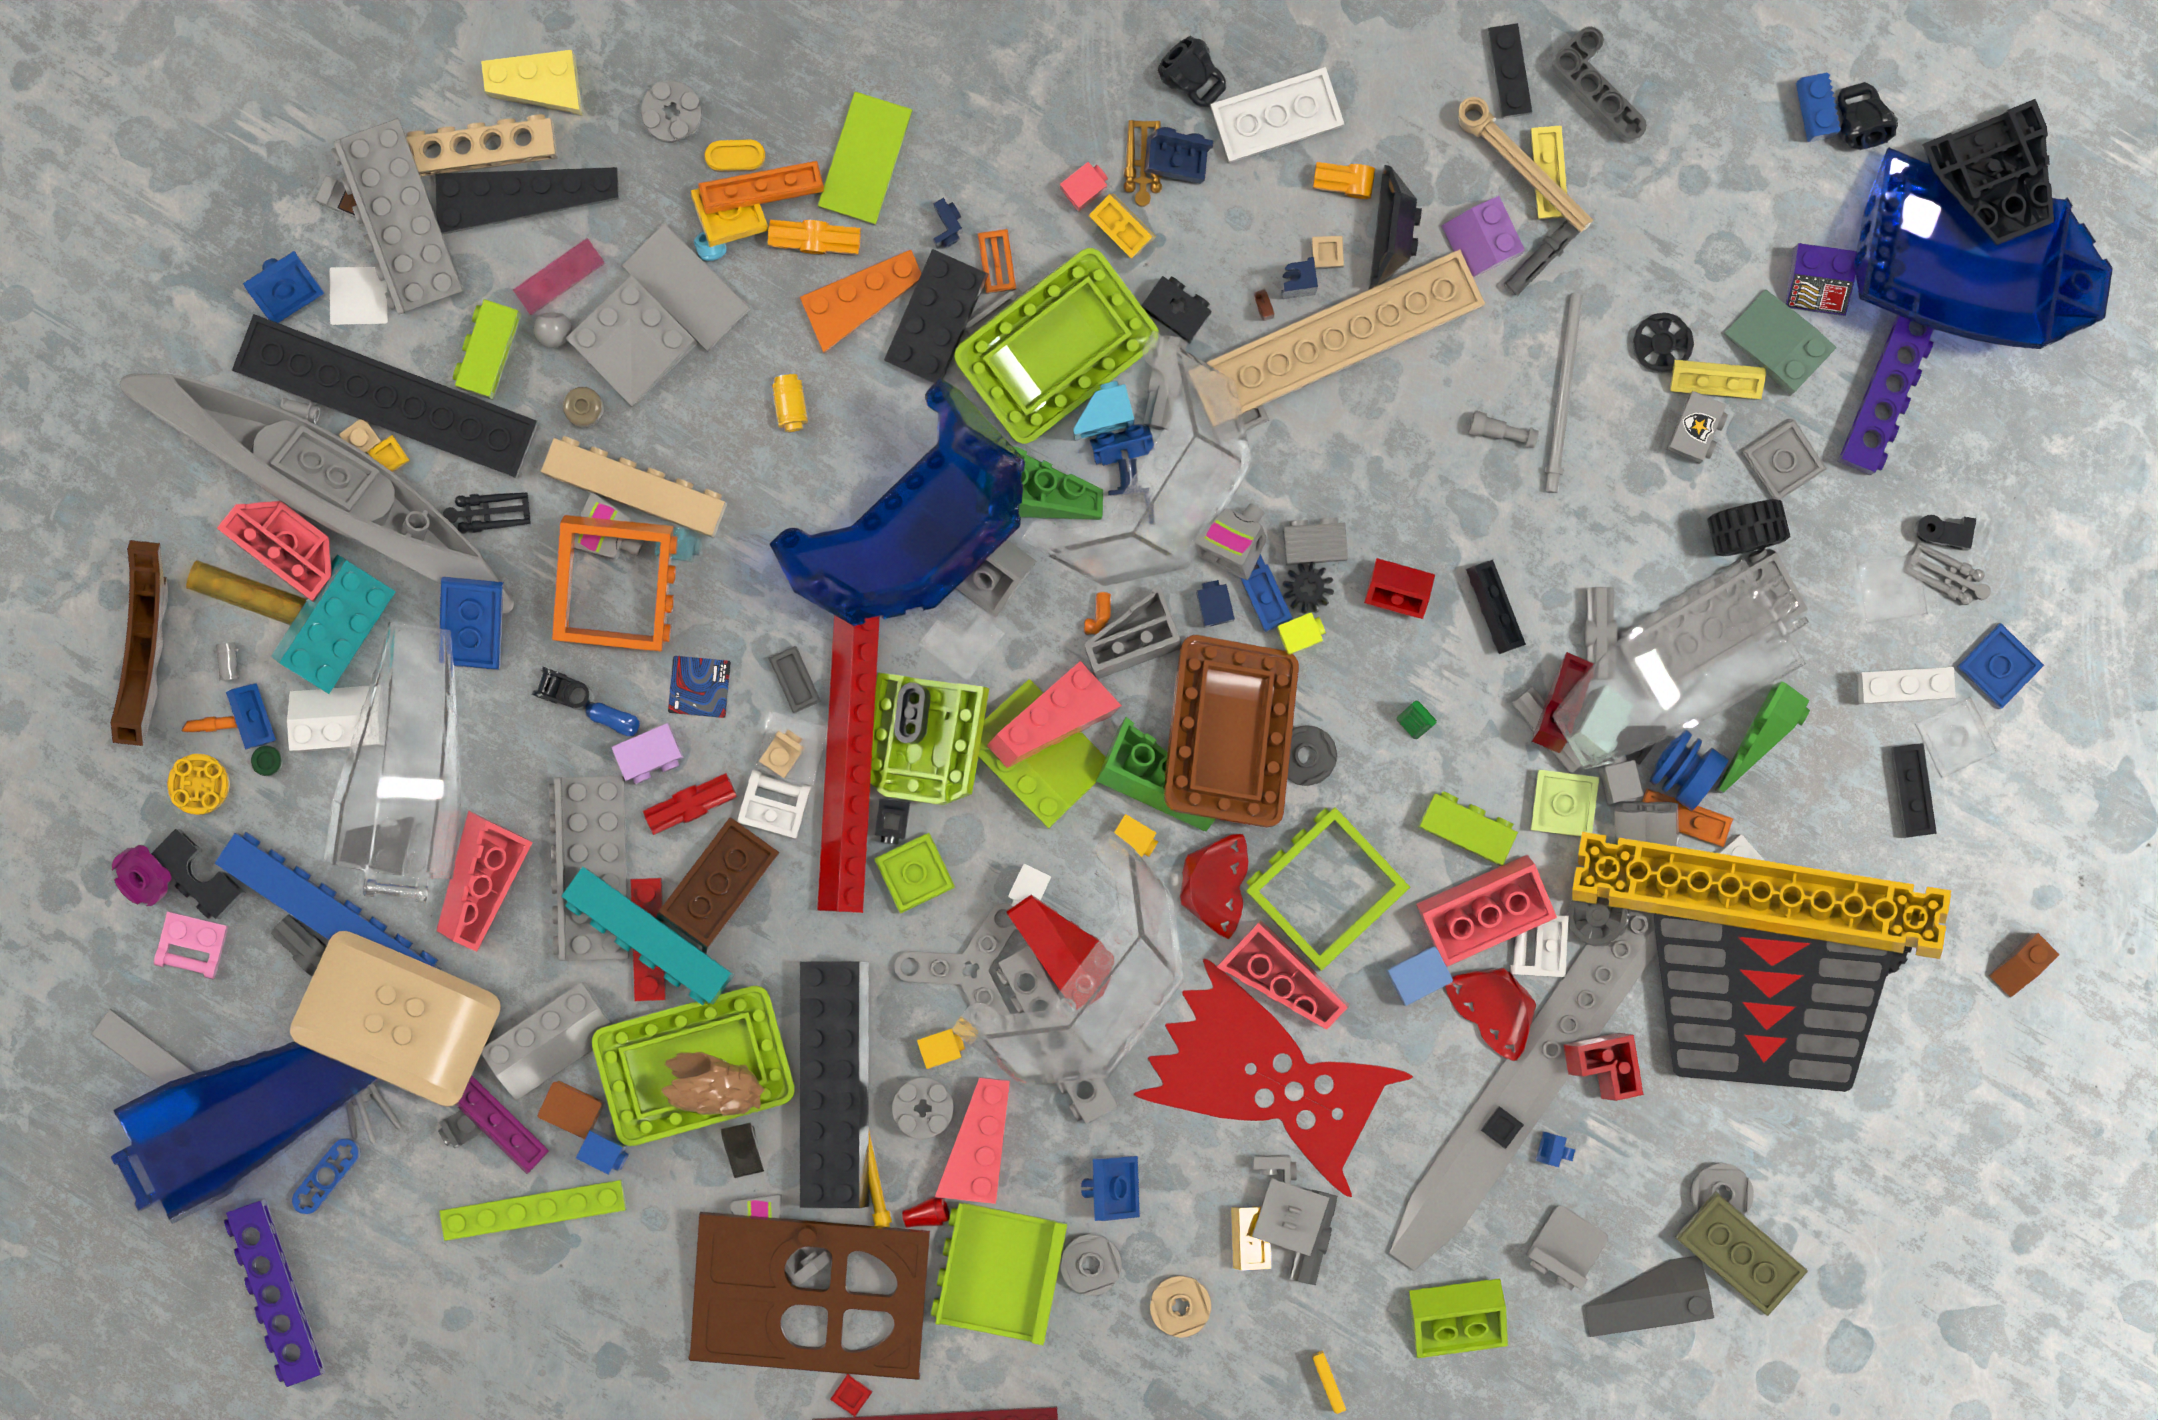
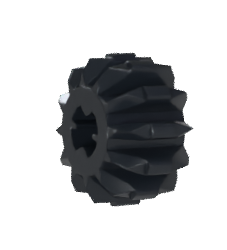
M1314 562L1310 563L1308 572H1305L1304 565L1299 563L1297 565L1300 573L1299 576L1292 570H1289L1287 573L1294 582L1283 581V587L1292 588V591L1286 592L1283 597L1284 599H1289L1293 596L1296 598L1290 605L1292 609L1296 608L1299 602L1303 603L1301 608L1302 614H1306L1308 604H1311L1313 612L1317 613L1319 612V606L1316 601H1319L1324 606L1329 604V601L1322 594H1334L1333 589L1324 588V585L1333 582V578L1328 577L1322 580L1321 576L1325 574L1326 568L1322 567L1316 574L1314 573ZM1308 580L1309 584L1316 585V589L1312 591L1314 595L1309 596L1307 592H1301L1300 587H1303V581Z

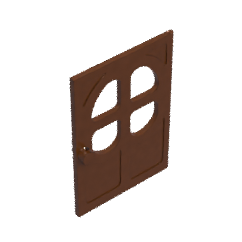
M700 1212L689 1361L919 1380L930 1231ZM803 1247H817L830 1251L832 1254L830 1286L827 1289L801 1288L793 1285L788 1280L785 1273V1265L789 1257L796 1250ZM854 1251H862L873 1255L885 1263L897 1279L896 1290L889 1295L849 1291L846 1287L849 1254ZM794 1305L824 1307L828 1311L825 1344L820 1347H807L796 1345L790 1341L783 1331L781 1323L784 1312ZM857 1309L888 1312L893 1317V1330L877 1344L860 1350H849L842 1345L843 1318L846 1310Z

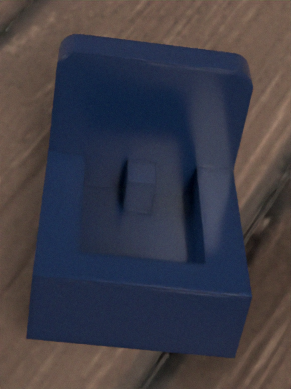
M943 197L933 203L934 209L947 231L933 239L937 248L941 245L944 248L952 246L960 240L958 235L963 233L962 227L958 222V219L961 218L958 209L953 202L947 204Z

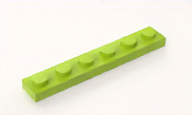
M622 1180L444 1209L439 1212L444 1241L625 1211L627 1209Z

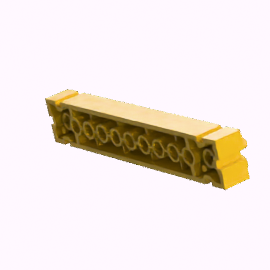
M1582 832L1578 865L1584 866V868L1576 867L1572 900L1596 904L1597 897L1609 898V906L1898 953H1903L1904 947L1908 946L1916 948L1915 955L1941 958L1946 926L1939 925V923H1946L1952 890L1927 886L1924 894L1913 892L1914 884L1625 838H1619L1618 845L1606 843V835Z

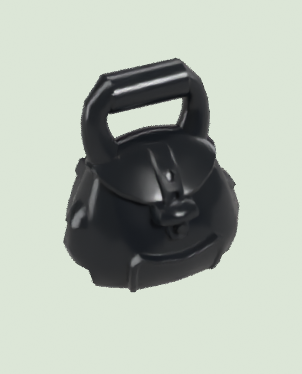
M1188 36L1182 41L1180 40L1161 60L1158 67V73L1164 84L1171 89L1183 91L1199 107H1210V104L1214 103L1226 90V79L1222 72L1214 66L1210 56V49L1206 42L1201 39ZM1211 76L1218 79L1200 99L1197 95V90L1202 88Z
M1863 82L1841 89L1837 97L1838 106L1843 117L1840 132L1842 139L1849 147L1858 150L1868 149L1888 143L1890 139L1896 136L1898 118L1883 103L1874 86ZM1870 93V99L1850 105L1845 101Z

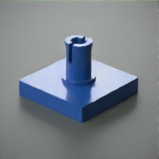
M295 251L279 261L275 258L266 260L262 265L263 271L243 283L247 292L265 316L277 323L324 294L321 286Z
M1138 1156L1093 1159V1179L1086 1178L1081 1183V1187H1093V1189L1081 1190L1084 1198L1094 1197L1095 1221L1140 1217Z

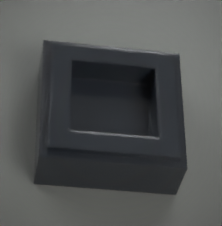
M1498 1106L1481 1131L1506 1149L1524 1124Z

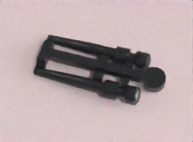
M528 492L489 495L469 494L470 497L459 495L455 498V504L457 507L466 506L465 511H457L455 508L449 507L443 512V516L450 523H455L458 518L466 517L467 522H460L458 524V531L461 534L468 533L469 531L477 533L487 529L531 524ZM522 499L523 505L489 508V503ZM483 503V509L471 510L470 505L480 506ZM524 513V519L490 520V515ZM484 515L485 522H481V520L472 521L473 516Z

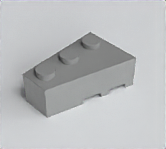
M1160 585L1154 588L1139 603H1135L1130 607V610L1120 618L1111 622L1084 644L1097 679L1181 648V640Z

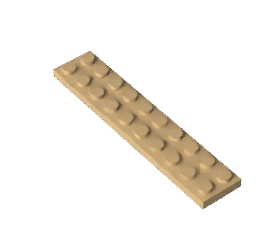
M1459 249L1184 372V377L1206 425L1210 429L1485 306V302Z

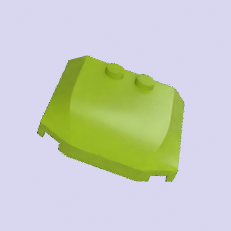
M878 672L870 783L885 797L936 805H946L972 795L990 688ZM910 682L927 687L931 697L926 735L917 744L903 743L897 739L894 733L898 694L900 689ZM919 694L915 697L916 704L919 702ZM915 724L911 728L912 734L915 732Z

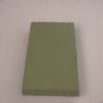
M1717 1191L1713 1193L1675 1236L1678 1241L1766 1316L1770 1315L1808 1272L1807 1268Z

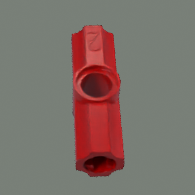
M727 773L699 786L693 785L673 794L672 798L647 808L643 813L653 835H656L682 822L685 824L709 813L708 810L733 800L737 795Z

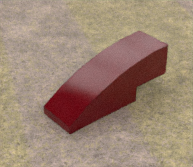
M1566 652L1551 686L1531 742L1557 753L1562 751L1568 742L1575 717L1580 711L1594 663Z

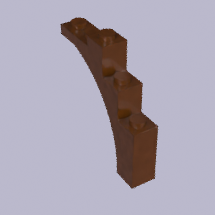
M130 540L127 548L129 562V607L126 643L119 689L110 724L113 743L143 746L158 694L156 670L163 648L161 624L169 596L167 577H163L160 543Z

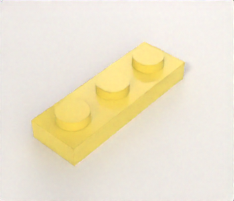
M1562 126L1531 128L1533 161L1567 194ZM1535 188L1537 219L1565 218Z
M1674 360L1670 389L1672 392L1691 393L1695 391L1706 395L1761 399L1766 369L1763 367Z

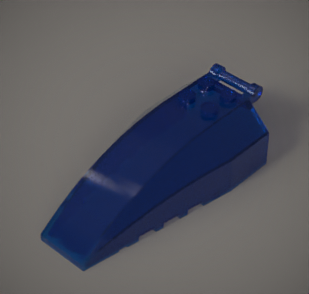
M294 1041L269 1051L256 1053V1055L238 1061L235 1060L207 1071L204 1070L167 1082L114 1109L113 1111L132 1145L113 1154L110 1158L114 1165L119 1166L136 1200L134 1205L137 1211H142L161 1201L169 1221L174 1224L235 1191L378 1080V1078L303 1047ZM136 1154L155 1189L154 1192L148 1195L129 1158Z

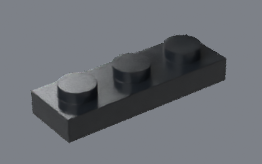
M1518 23L1490 27L1487 29L1501 118L1532 114Z
M1490 560L1466 569L1498 653L1502 654L1526 645L1494 561Z
M1924 743L1892 747L1904 837L1937 834Z

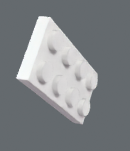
M1326 67L1210 104L1229 163L1345 125Z

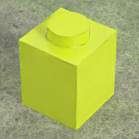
M1312 612L1277 626V631L1288 655L1321 643L1323 641L1321 635L1326 634L1320 617L1314 618Z

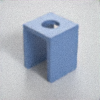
M1429 947L1385 970L1404 1006L1425 997L1453 981L1436 947Z

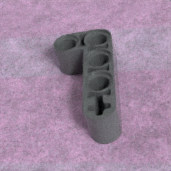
M1584 27L1558 52L1553 60V72L1621 141L1628 144L1635 143L1640 140L1646 131V120L1589 63L1600 51L1604 38L1601 31L1596 27ZM1584 36L1593 37L1596 41V47L1594 49H1586L1581 44V38ZM1562 57H1570L1575 63V68L1564 70L1560 66L1559 60ZM1585 78L1592 79L1596 83V90L1592 92L1585 91L1581 86V80ZM1613 100L1617 104V112L1607 113L1603 109V101ZM1624 111L1626 115L1623 119L1621 118L1619 123H1617L1615 120H1617L1621 113ZM1634 122L1637 125L1635 131L1626 132L1627 124L1631 125Z

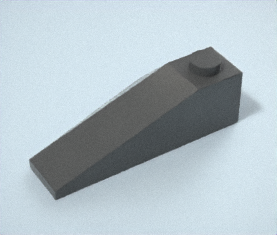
M1697 1256L1669 1260L1619 1289H1615L1584 1306L1590 1337L1714 1318L1709 1285L1702 1261Z

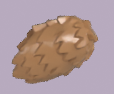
M702 1052L678 1053L676 1057L665 1062V1065L672 1069V1074L680 1078L673 1080V1085L662 1089L664 1095L668 1097V1102L676 1108L697 1112L702 1115L722 1114L723 1116L745 1114L753 1106L757 1109L760 1108V1095L763 1093L764 1088L746 1065H733L721 1058Z

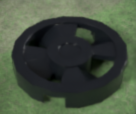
M1666 312L1653 314L1643 320L1635 330L1632 342L1634 355L1639 363L1649 371L1660 374L1673 371L1674 360L1676 359L1671 352L1674 348L1686 351L1681 360L1687 361L1692 355L1694 347L1691 329L1687 327L1680 317ZM1672 322L1681 328L1674 335L1669 332ZM1647 325L1655 334L1652 338L1641 334ZM1652 352L1659 355L1655 364H1650L1644 358Z

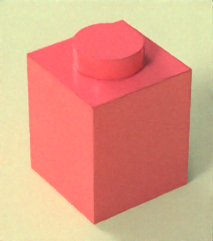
M1087 162L1060 183V190L1079 212L1107 190L1105 181L1108 178L1098 165L1092 167Z

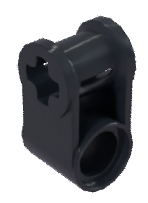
M542 666L541 672L543 674L537 690L532 692L533 696L555 704L559 703L575 710H584L593 702V691L588 685ZM579 687L583 688L585 691L584 700L581 703L574 704L571 700L572 691Z

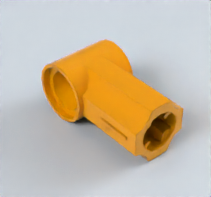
M1317 162L1313 189L1344 193L1345 196L1351 198L1371 199L1375 168L1362 164L1343 166Z

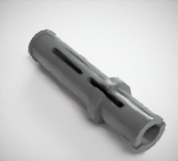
M1566 219L1550 237L1546 236L1543 239L1544 243L1504 282L1506 287L1516 296H1519L1525 287L1556 256L1560 257L1564 253L1563 249L1580 232Z

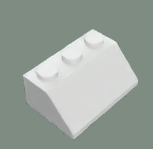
M382 685L333 688L330 694L321 689L290 691L287 715L289 751L305 752L386 746Z

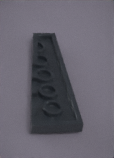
M617 167L435 174L437 221L442 235L473 229L478 226L498 224L508 220L528 218L538 214L558 212L573 207H583L619 199Z

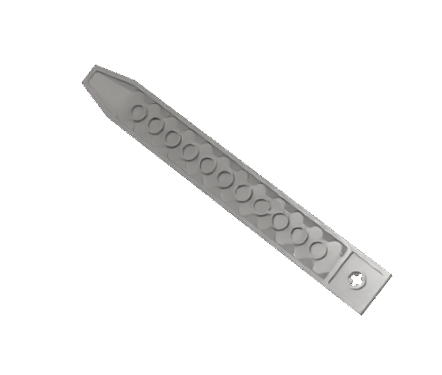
M1612 907L1610 910L1611 914L1622 912L1621 908ZM1629 909V923L1622 936L1619 935L1617 939L1611 941L1612 943L1607 946L1594 947L1586 944L1567 971L1566 976L1563 977L1532 1021L1524 1052L1517 1061L1506 1058L1412 1192L1389 1254L1415 1271L1463 1229L1570 1075H1568L1563 1044L1597 1038L1656 954L1657 943L1653 919L1655 913ZM1608 926L1602 929L1603 938L1613 933ZM1498 1106L1524 1124L1506 1149L1481 1131Z

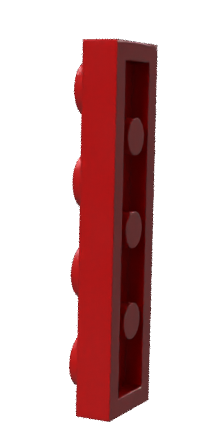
M662 878L630 879L631 901L656 918L658 911L663 906ZM633 949L635 1001L666 1000L665 971L658 966L653 970L639 960L642 954Z

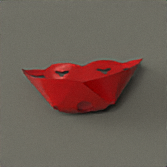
M1243 834L1229 835L1188 854L1182 871L1181 905L1218 935L1230 939L1236 931L1243 910V898L1239 887L1246 877L1248 870L1247 844ZM1236 840H1237V845H1236V847H1237L1238 850H1239L1238 852H1236L1233 848H1231V846L1235 843ZM1238 862L1239 865L1236 867L1237 873L1234 874L1230 866ZM1231 898L1233 899V903L1231 904L1233 908L1232 911L1228 906H1226V904L1230 901ZM1229 921V924L1226 925V931H1224L1221 923Z
M1504 968L1475 971L1452 977L1453 981L1445 987L1454 1008L1465 1019L1478 1024L1482 1038L1494 1051L1509 1060L1517 1061L1525 1050L1536 1008L1535 1000L1510 971L1508 972ZM1454 983L1462 986L1459 994L1456 993L1457 988L1453 986ZM1473 1002L1474 1011H1471L1470 1007L1464 1005V1003ZM1490 1029L1499 1031L1497 1040L1495 1039V1034L1490 1032ZM1514 1044L1516 1052L1514 1053L1512 1049H1507L1505 1046Z

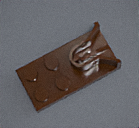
M730 817L658 911L656 919L659 921L666 920L702 946V952L707 954L711 944L778 857L779 852Z

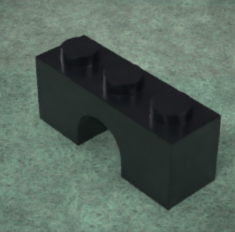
M175 829L151 854L177 881L174 885L176 889L187 898L191 895L199 903L196 908L205 917L210 919L213 916L215 919H221L246 892L223 871H219L207 882L197 880L192 872V863L203 850L181 829Z

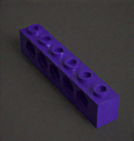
M1913 291L1905 294L1837 462L1868 475L1876 473L1877 469L1880 471L1883 469L1888 454L1884 452L1888 441L1893 443L1900 427L1896 425L1900 413L1905 414L1911 398L1907 397L1911 385L1916 387L1921 377L1922 370L1918 367L1922 357L1927 359L1932 350L1934 342L1930 341L1933 330L1938 331L1944 320L1945 314L1941 313L1944 304ZM1911 321H1917L1922 325L1923 333L1921 336H1915L1910 332L1909 324ZM1899 349H1906L1911 353L1912 360L1910 364L1900 362L1898 359ZM1888 377H1895L1899 380L1900 390L1898 392H1892L1887 388L1886 380ZM1876 405L1887 407L1889 411L1887 420H1881L1875 415ZM1870 432L1877 437L1878 443L1875 448H1869L1865 445L1863 441L1865 433Z
M266 1199L226 1212L228 1219L224 1220L225 1228L228 1235L235 1238L238 1248L234 1249L238 1264L245 1267L248 1276L244 1278L248 1293L255 1296L258 1305L254 1307L258 1322L265 1325L268 1335L264 1336L268 1351L270 1353L274 1352L278 1364L274 1365L279 1382L284 1381L285 1386L289 1387L326 1373ZM250 1227L256 1228L260 1233V1239L257 1244H251L246 1239V1231ZM260 1256L266 1257L270 1262V1269L267 1273H261L256 1268V1260ZM270 1285L277 1287L280 1291V1298L277 1302H271L266 1297V1289ZM280 1314L287 1316L290 1320V1327L287 1331H281L276 1326V1318ZM288 1344H295L299 1347L300 1357L297 1360H291L287 1357L286 1347Z

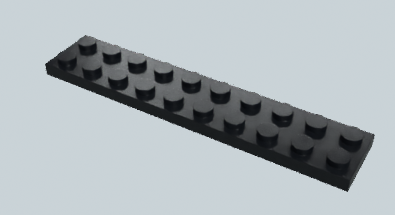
M255 314L252 316L232 371L514 478L518 477L538 425L537 420Z

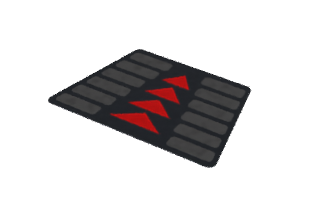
M1654 914L1653 919L1673 1072L1677 1076L1842 1092L1852 1089L1894 952Z

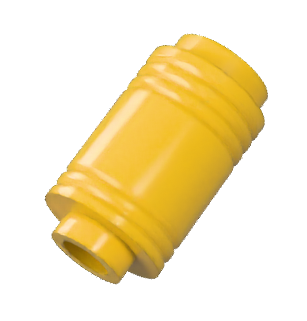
M797 374L775 377L774 384H772L778 427L785 428V432L803 430V425L808 423L802 380L798 379Z

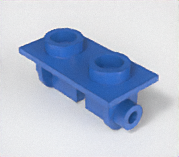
M1141 424L1129 426L1125 431L1115 434L1113 432H1104L1097 435L1095 439L1090 440L1096 465L1102 463L1105 466L1118 462L1117 460L1123 459L1121 450L1127 449L1129 459L1148 455L1150 451L1155 450L1149 426Z

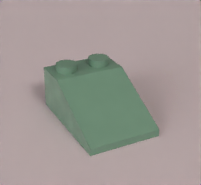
M1766 289L1724 333L1759 367L1765 368L1766 374L1790 396L1798 390L1837 348L1817 328Z

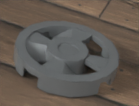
M1597 897V903L1589 905L1587 902L1572 900L1568 909V923L1573 934L1583 943L1594 947L1607 946L1612 943L1611 941L1617 939L1619 935L1622 936L1625 933L1629 923V909L1621 908L1622 912L1611 914V911L1608 909L1609 898ZM1587 920L1588 924L1581 930H1578L1576 922ZM1608 926L1613 933L1603 938L1602 929Z

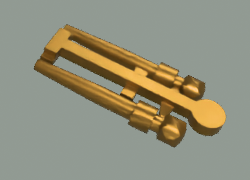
M1129 120L1126 168H1124L1126 182L1124 183V190L1132 193L1136 189L1135 183H1139L1140 191L1135 195V202L1141 207L1147 206L1151 200L1150 194L1146 191V184L1151 183L1150 189L1153 193H1160L1162 190L1160 179L1163 176L1151 174L1150 178H1146V172H1144L1147 128L1154 127L1156 131L1161 128V121ZM1134 127L1141 128V160H1135ZM1134 166H1140V178H1136V168Z

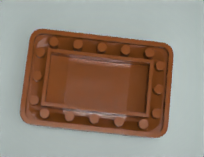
M1191 635L1183 641L1180 648L1175 682L1164 787V801L1171 810L1265 828L1276 826L1282 820L1299 663L1293 654L1288 655L1287 651L1201 635Z

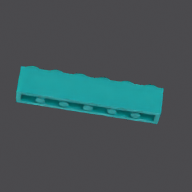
M583 866L561 896L567 900L566 908L578 916L583 912L592 918L589 923L591 926L603 934L608 930L617 936L614 940L616 944L628 952L633 948L642 954L639 958L641 962L653 970L656 966L660 967L666 972L664 975L666 980L676 987H679L681 983L691 990L688 995L701 1005H704L706 1001L714 1004L734 976L732 972Z

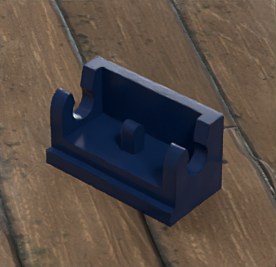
M1309 257L1307 261L1290 263L1285 267L1287 272L1282 277L1290 278L1291 281L1283 284L1284 289L1281 290L1282 299L1316 294L1318 282L1314 257Z

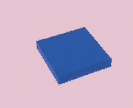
M1999 623L1964 658L1957 668L1996 706L2002 709L2034 677L2044 664L2002 623Z

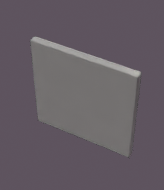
M1271 1178L1252 1237L1311 1256L1329 1197Z

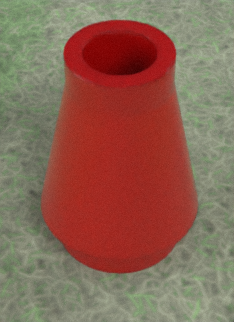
M935 1196L902 1211L906 1228L943 1226V1222H947L950 1219L945 1198H937Z

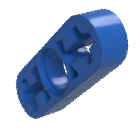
M349 1138L340 1139L329 1149L293 1194L292 1204L297 1212L310 1214L320 1208L358 1161L361 1151L356 1141ZM350 1145L352 1147L350 1153L353 1157L352 1159L347 1157L341 1161L339 1165L344 1167L341 1172L338 1166L328 1162V1159L332 1157L336 1161L341 1155L339 1147ZM324 1167L332 1169L335 1174V1179L330 1185H323L318 1179V1173ZM312 1180L313 1184L318 1189L324 1190L325 1193L321 1195L320 1192H316L311 1199L314 1203L313 1207L308 1205L303 1208L300 1205L303 1201L300 1195H307L313 1190L314 1187L308 1185Z

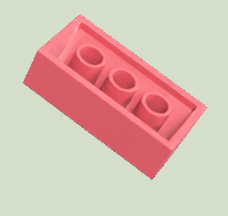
M1528 855L1416 904L1434 946L1438 949L1446 967L1557 918L1538 870Z

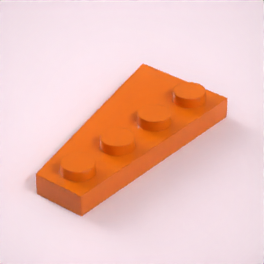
M908 250L800 297L824 354L868 319L870 320L879 313L881 309L895 301L918 283L921 271L912 250Z

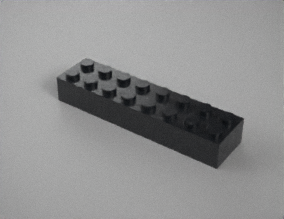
M869 961L800 962V1208L869 1207Z

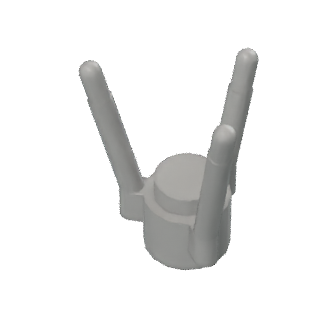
M362 1076L343 1084L345 1093L342 1095L346 1103L353 1139L358 1138L354 1107L358 1106L370 1143H376L374 1131L364 1103L371 1100L370 1094H372L395 1128L401 1129V1124L377 1091L374 1081L368 1083L366 1076Z

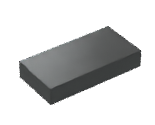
M797 646L768 658L793 714L821 702Z

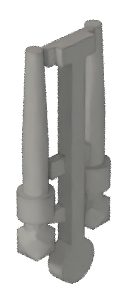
M1920 543L1905 569L1906 573L1948 594L1947 596L1954 600L1956 598L1959 599L1964 605H1969L1973 599L1971 594L1964 593L1967 589L1974 591L1975 596L1980 600H1986L1991 594V589L1987 584L1976 585L1971 582L1972 578L1977 582L1983 580L1985 575L1982 570H1975L1972 568V565L1966 562L1961 563ZM1923 551L1951 566L1950 571L1919 557L1921 552ZM1918 563L1946 577V579L1942 583L1914 570L1913 567ZM1959 570V573L1968 577L1964 579L1955 575V573ZM1951 581H1954L1962 585V589H1959L1953 585L1952 587H1950L1949 585Z

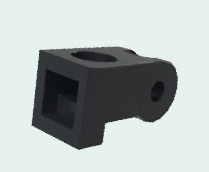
M1927 515L1916 523L1915 534L1924 543L1968 551L1972 547L1976 518L1964 516L1961 518L1960 524L1942 521L1935 515Z

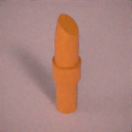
M213 716L187 721L181 731L216 732L220 729L238 727L234 716L218 718Z

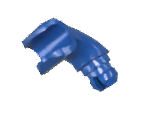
M590 703L585 710L587 717L591 718L593 722L603 724L625 736H634L640 726V721L636 716L603 703Z

